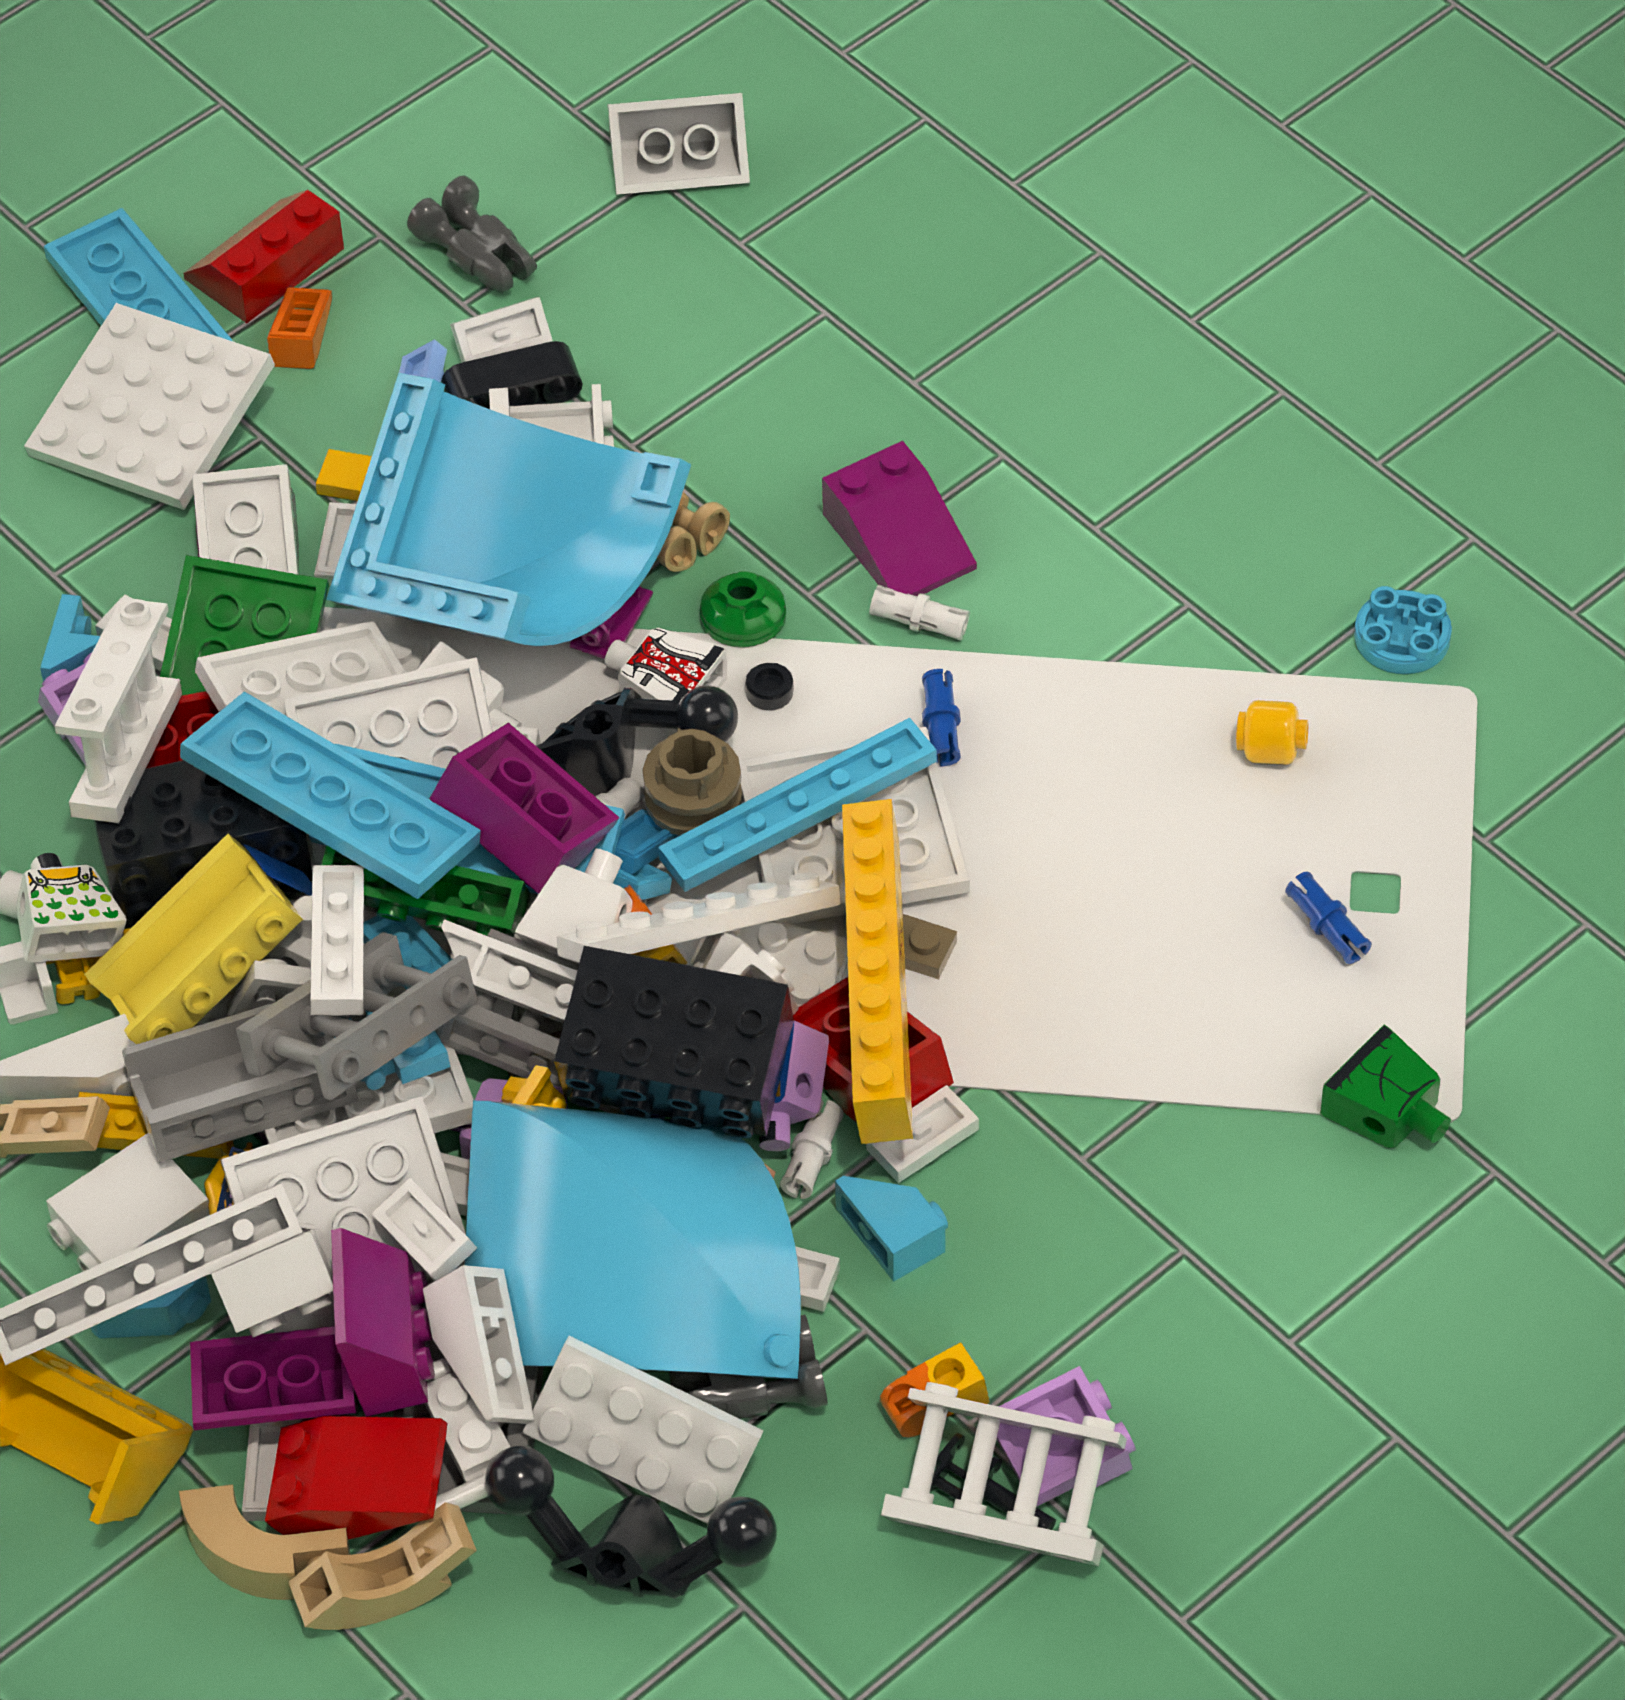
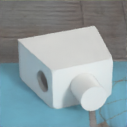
M596 848L585 873L566 865H559L518 924L515 931L523 942L558 956L557 936L576 932V925L585 922H605L607 925L620 922L619 916L631 912L632 899L625 889L613 884L623 860L608 851Z

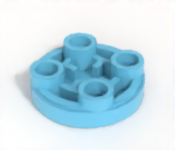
M1381 586L1372 591L1370 600L1359 610L1355 622L1354 638L1361 655L1375 667L1396 674H1414L1432 668L1444 658L1450 646L1452 626L1446 612V603L1440 596L1435 594L1424 595L1415 591L1395 590L1388 586Z

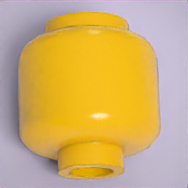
M1252 701L1246 712L1240 711L1238 714L1237 750H1244L1246 758L1252 763L1291 764L1296 758L1297 749H1307L1308 720L1299 719L1298 709L1291 702Z

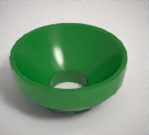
M746 571L732 573L719 578L706 588L701 598L700 621L705 632L722 644L733 647L756 646L774 638L784 626L786 620L784 595L773 581L761 575ZM746 586L752 588L756 593L751 598L739 600L729 595V592L736 587Z

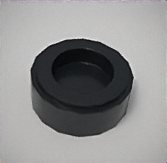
M767 662L755 666L746 676V696L754 707L762 710H776L784 707L793 697L794 683L791 672L785 666L778 663Z

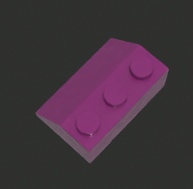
M509 722L453 756L429 798L432 802L480 829V844H482L484 849L497 857L519 876L521 881H524L526 885L530 886L538 894L559 865H566L576 869L620 818Z
M343 1228L331 1230L335 1345L365 1416L427 1403V1380L435 1377V1371L429 1348L425 1347V1341L432 1340L428 1313L425 1308L423 1309V1303H425L423 1288L428 1286L425 1273L423 1271L415 1272L406 1251Z
M335 1326L260 1334L256 1337L249 1335L190 1342L192 1420L194 1431L356 1413L359 1407L358 1397L335 1345Z

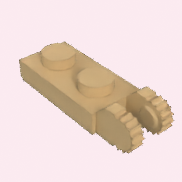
M98 1096L14 1100L12 1104H0V1158H6L7 1155L96 1151L110 1107Z

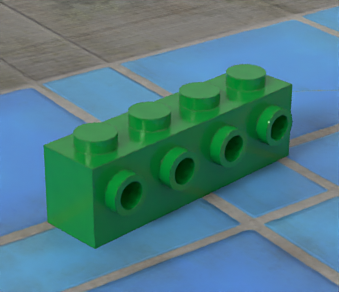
M326 846L321 865L359 864L331 847ZM455 866L420 898L416 899L364 868L365 906L377 908L376 914L392 921L406 922L407 916L426 920V927L439 932H443L441 926L443 921L447 920L486 936L492 928L514 937L517 926L524 917L530 895L524 881Z

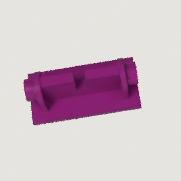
M639 585L618 611L587 634L573 639L569 644L570 648L605 659L609 647L615 640L618 639L623 642L627 640L653 596V591L642 588Z

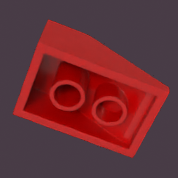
M848 977L798 1007L799 1009L793 1015L794 1021L829 1036L823 1088L836 1104L842 1108L843 1112L857 1123L852 1095ZM907 1011L911 1104L913 1108L944 1086H951L954 1084L941 1037Z
M321 1416L281 1427L265 1522L282 1535L346 1528L347 1537L350 1540L434 1518L448 1423L442 1418Z

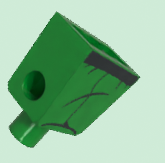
M1385 1024L1323 1084L1320 1114L1386 1148L1397 1147L1413 1130L1434 1144L1443 1137L1451 1123L1450 1117L1435 1108L1438 1103L1441 1081L1438 1073Z

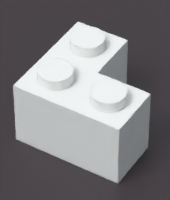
M315 1230L306 1232L211 1273L236 1333L249 1328L252 1337H256L287 1323L284 1312L299 1307L301 1315L304 1316L332 1304L328 1293L333 1292V1272Z

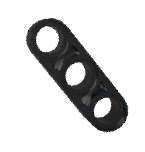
M559 341L546 342L462 362L450 367L442 376L445 392L490 409L489 389L508 388L509 406L563 403L572 400L580 393L583 385L569 346Z

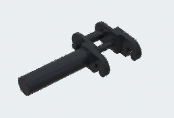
M956 1433L939 1453L930 1492L937 1487L954 1499L961 1500L963 1488H958L944 1478L949 1471L964 1480L966 1478L967 1471L953 1463L956 1447L960 1449L965 1440V1436ZM994 1456L991 1461L983 1500L1007 1514V1511H1013L1017 1495L992 1480L993 1471L998 1472L1002 1465V1459ZM1036 1507L1034 1516L1039 1518L1038 1527L1053 1530L1056 1519Z

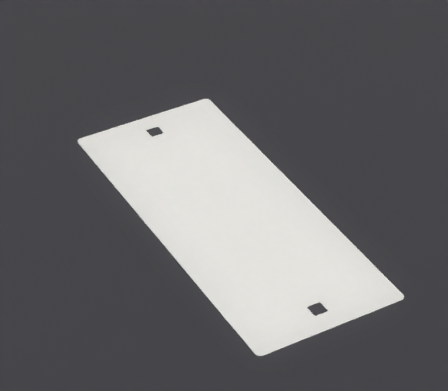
M324 608L320 632L336 629L338 622L355 625L374 621L379 630L430 640L431 652L441 641L466 659L477 657L480 669L498 680L504 687L501 711L521 722V727L539 728L541 743L556 731L558 725L562 722H568L583 709L591 706V703L594 701H601L619 693V671L606 666L605 659L570 648L569 644L571 641L548 646L523 645L367 610ZM632 629L625 643L637 648L651 630ZM672 631L726 648L727 680L720 689L732 697L738 710L736 730L726 743L734 750L739 760L871 737L908 718H911L918 728L924 727L922 712L926 708L924 686L922 683L923 674L932 669H943V681H945L944 673L946 670L953 674L954 705L960 709L961 722L957 726L961 758L953 765L940 766L938 754L937 767L969 876L970 892L902 904L903 914L957 931V943L939 980L905 969L907 1011L941 1037L954 1084L949 1087L1321 1115L1323 1084L1385 1024L1438 1073L1441 1081L1438 1103L1435 1108L1450 1117L1451 1122L1460 1116L1463 1101L1478 704L1476 695L1470 689L1450 685L772 638L756 646L733 647L722 644L705 633ZM767 662L778 663L785 666L791 672L794 683L793 697L784 707L776 710H762L754 707L748 701L745 688L746 676L752 668L759 664ZM1252 701L1291 702L1298 709L1299 719L1308 720L1307 749H1297L1296 758L1291 764L1252 763L1246 758L1244 750H1237L1238 714L1240 711L1246 712ZM636 727L631 779L636 780L643 788V791L645 786L642 769L646 757L659 742L669 737L668 734L659 728ZM645 798L641 800V805L626 815L625 819L640 809L646 810ZM306 834L313 873V865H315L314 854L308 837L309 834ZM757 856L742 862L687 892H684L660 861L659 857L648 863L672 877L670 893L704 902L705 896L708 894L730 892L739 895L747 893V886L763 883ZM1306 871L1310 872L1333 901L1339 900L1347 909L1346 916L1365 938L1371 941L1372 946L1366 955L1359 948H1356L1351 941L1349 942V945L1361 957L1359 961L1353 964H1346L1343 957L1324 935L1315 934L1309 926L1310 919L1292 898L1286 895L1285 889L1290 881L1294 882L1297 887H1300L1307 894V890L1295 878L1297 875ZM1358 872L1399 876L1401 879L1399 912L1391 914L1351 910V875ZM300 892L288 897L298 900L307 894ZM364 910V922L377 916L374 912ZM846 915L793 924L843 938L847 937ZM419 924L452 959L455 958L443 932ZM848 961L840 981L848 977ZM242 981L222 998L195 1026L227 1017V1004ZM519 1007L521 1019L526 1009ZM545 1017L538 1031L551 1034L562 1030L564 1024Z

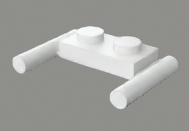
M444 1357L433 1362L435 1377L427 1380L428 1402L424 1404L431 1418H442L448 1423L445 1445L465 1483L438 1495L435 1510L444 1502L457 1505L462 1509L488 1497L485 1488L487 1467L499 1452L510 1447L498 1422L485 1419Z

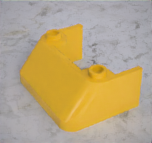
M46 1349L39 1350L8 1365H5L0 1354V1447L12 1445L90 1486L88 1498L95 1503L89 1520L95 1524L124 1521L125 1518L137 1516L186 1451L194 1431L193 1428L180 1418Z

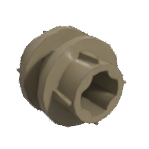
M678 728L676 733L659 742L646 757L642 769L646 810L656 825L670 831L671 834L682 835L737 807L742 802L740 784L742 777L739 757L728 743L706 731L697 729L680 730Z

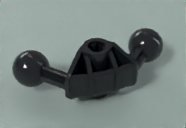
M715 686L696 687L687 692L680 701L638 699L634 697L633 688L625 687L623 691L601 701H594L591 703V706L583 709L568 722H562L556 727V731L543 743L537 745V747L590 793L597 796L601 793L609 792L621 779L631 778L636 727L680 728V730L697 729L706 731L726 742L736 730L738 710L732 697L724 690Z
M527 1446L506 1448L491 1460L485 1474V1488L491 1502L499 1510L509 1515L527 1516L556 1554L551 1562L555 1571L561 1570L587 1581L588 1585L594 1587L601 1585L614 1590L632 1592L634 1596L638 1597L662 1595L677 1599L686 1592L692 1581L723 1562L735 1567H749L760 1563L770 1554L777 1538V1526L771 1511L760 1501L742 1496L734 1497L721 1503L709 1518L707 1534L684 1549L673 1523L654 1500L643 1495H632L606 1510L579 1532L551 1496L554 1489L553 1469L547 1458L539 1451Z

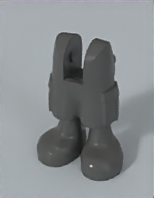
M465 175L458 176L446 187L441 206L432 198H425L418 202L408 216L407 227L419 240L438 244L448 249L446 254L448 259L465 273L479 278L478 280L485 284L487 288L504 293L511 289L514 284L510 271L518 278L525 280L535 272L537 264L530 253L517 241L512 230L508 229L497 217L487 214L480 216L476 210L479 202V188L477 184Z
M805 1314L801 1315L798 1379H777L765 1382L764 1377L669 1371L671 1386L739 1419L767 1415L770 1410V1404L800 1403L808 1408H820L828 1405L818 1359L815 1357L811 1331Z

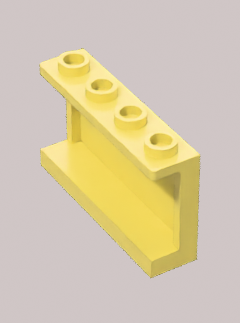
M227 834L85 973V976L91 985L111 1000L120 1015H126L130 1024L125 1028L124 1032L135 1044H140L194 1027L245 977L255 960L261 961L303 918L273 878L263 871L250 852L231 835Z

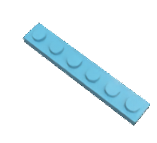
M908 718L659 846V859L684 892H687L841 812L842 804L858 803L937 762V750L912 719Z

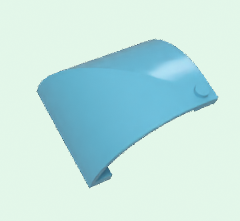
M398 373L326 600L349 607L531 646H548L571 641L595 629L618 611L647 576L663 547L677 512L691 464L680 458L648 452L629 451L550 430L444 392L445 384L435 379Z
M473 1100L466 1236L475 1244L477 1249L465 1259L464 1265L504 1269L523 1366L553 1367L568 1336H571L639 1370L798 1379L801 1295L795 1242L789 1217L775 1181L762 1159L742 1138L724 1133L721 1127L702 1124L700 1128H690L677 1125L671 1119L641 1118L623 1114Z

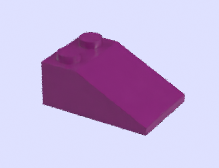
M903 440L822 478L823 516L878 585L918 597L920 593H928L977 569V562L928 471Z

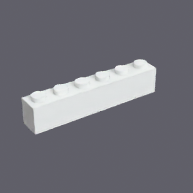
M282 1183L0 1308V1354L5 1365L303 1233Z

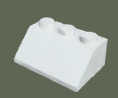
M742 93L607 104L616 195L750 183Z

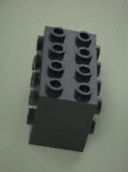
M184 760L146 768L132 797L129 796L124 814L119 823L93 820L110 893L126 917L124 929H131L227 834L231 835L243 847H245L244 844L269 855L271 858L302 871L311 883L313 881L307 838L304 831ZM273 878L285 896L301 892Z
M584 945L554 1060L564 1097L570 1098L569 1100L572 1103L584 1108L596 1109L600 1107V1104L619 1107L624 1114L635 1117L649 1118L651 1114L670 1117L673 1123L690 1128H700L702 1124L721 1127L724 1133L738 1138H751L753 1134L767 1136L794 1023L788 984Z

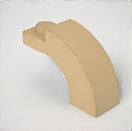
M233 1484L179 1491L186 1529L196 1554L211 1573L241 1592L267 1599L293 1600L294 1596L288 1581L324 1552L351 1555L346 1528L277 1535L264 1532L252 1526L238 1510Z
M444 1502L434 1511V1518L419 1522L392 1543L369 1552L352 1555H341L326 1551L288 1581L305 1627L322 1630L362 1627L404 1614L443 1593L452 1586L448 1573L477 1550L459 1506Z

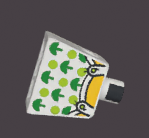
M44 853L37 856L31 863V869L23 874L16 909L26 963L101 957L122 938L126 917L93 867L89 865L62 866L58 855Z

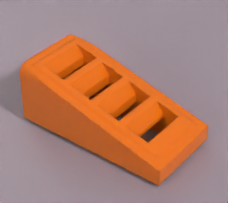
M287 288L267 337L269 354H271L275 363L274 367L312 369L315 366L332 302V290Z

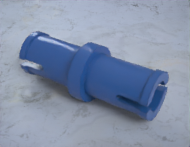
M932 669L922 676L926 708L922 712L923 726L928 730L931 744L937 750L936 763H938L939 754L940 766H950L957 763L961 758L957 736V726L961 722L960 709L954 705L953 674L946 670L944 673L945 681H943V669Z
M1306 871L1297 875L1295 878L1307 890V894L1300 887H1297L1294 882L1290 881L1285 889L1286 895L1292 898L1310 919L1309 926L1315 934L1324 935L1343 957L1346 964H1353L1359 961L1361 957L1349 945V942L1351 941L1356 948H1359L1366 955L1372 946L1371 941L1365 938L1346 916L1347 909L1339 900L1333 901L1310 872Z

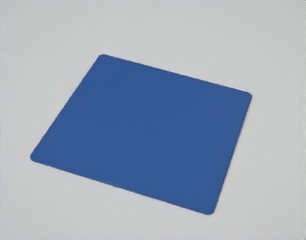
M244 844L268 876L312 896V883L302 871Z

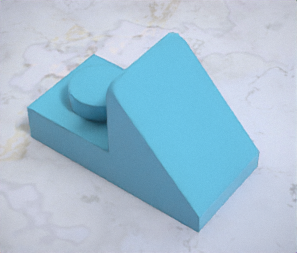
M62 594L40 667L43 681L56 671L67 669L70 672L83 665V660L93 652L100 636L91 635V618L84 614L81 596Z

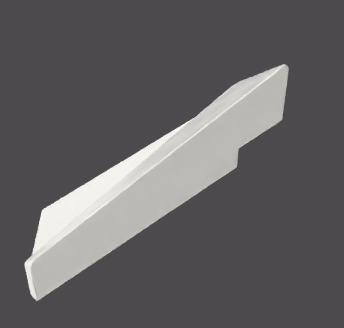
M447 920L443 921L441 927L454 957L456 958L459 955L467 957L476 990L564 1024L577 970Z

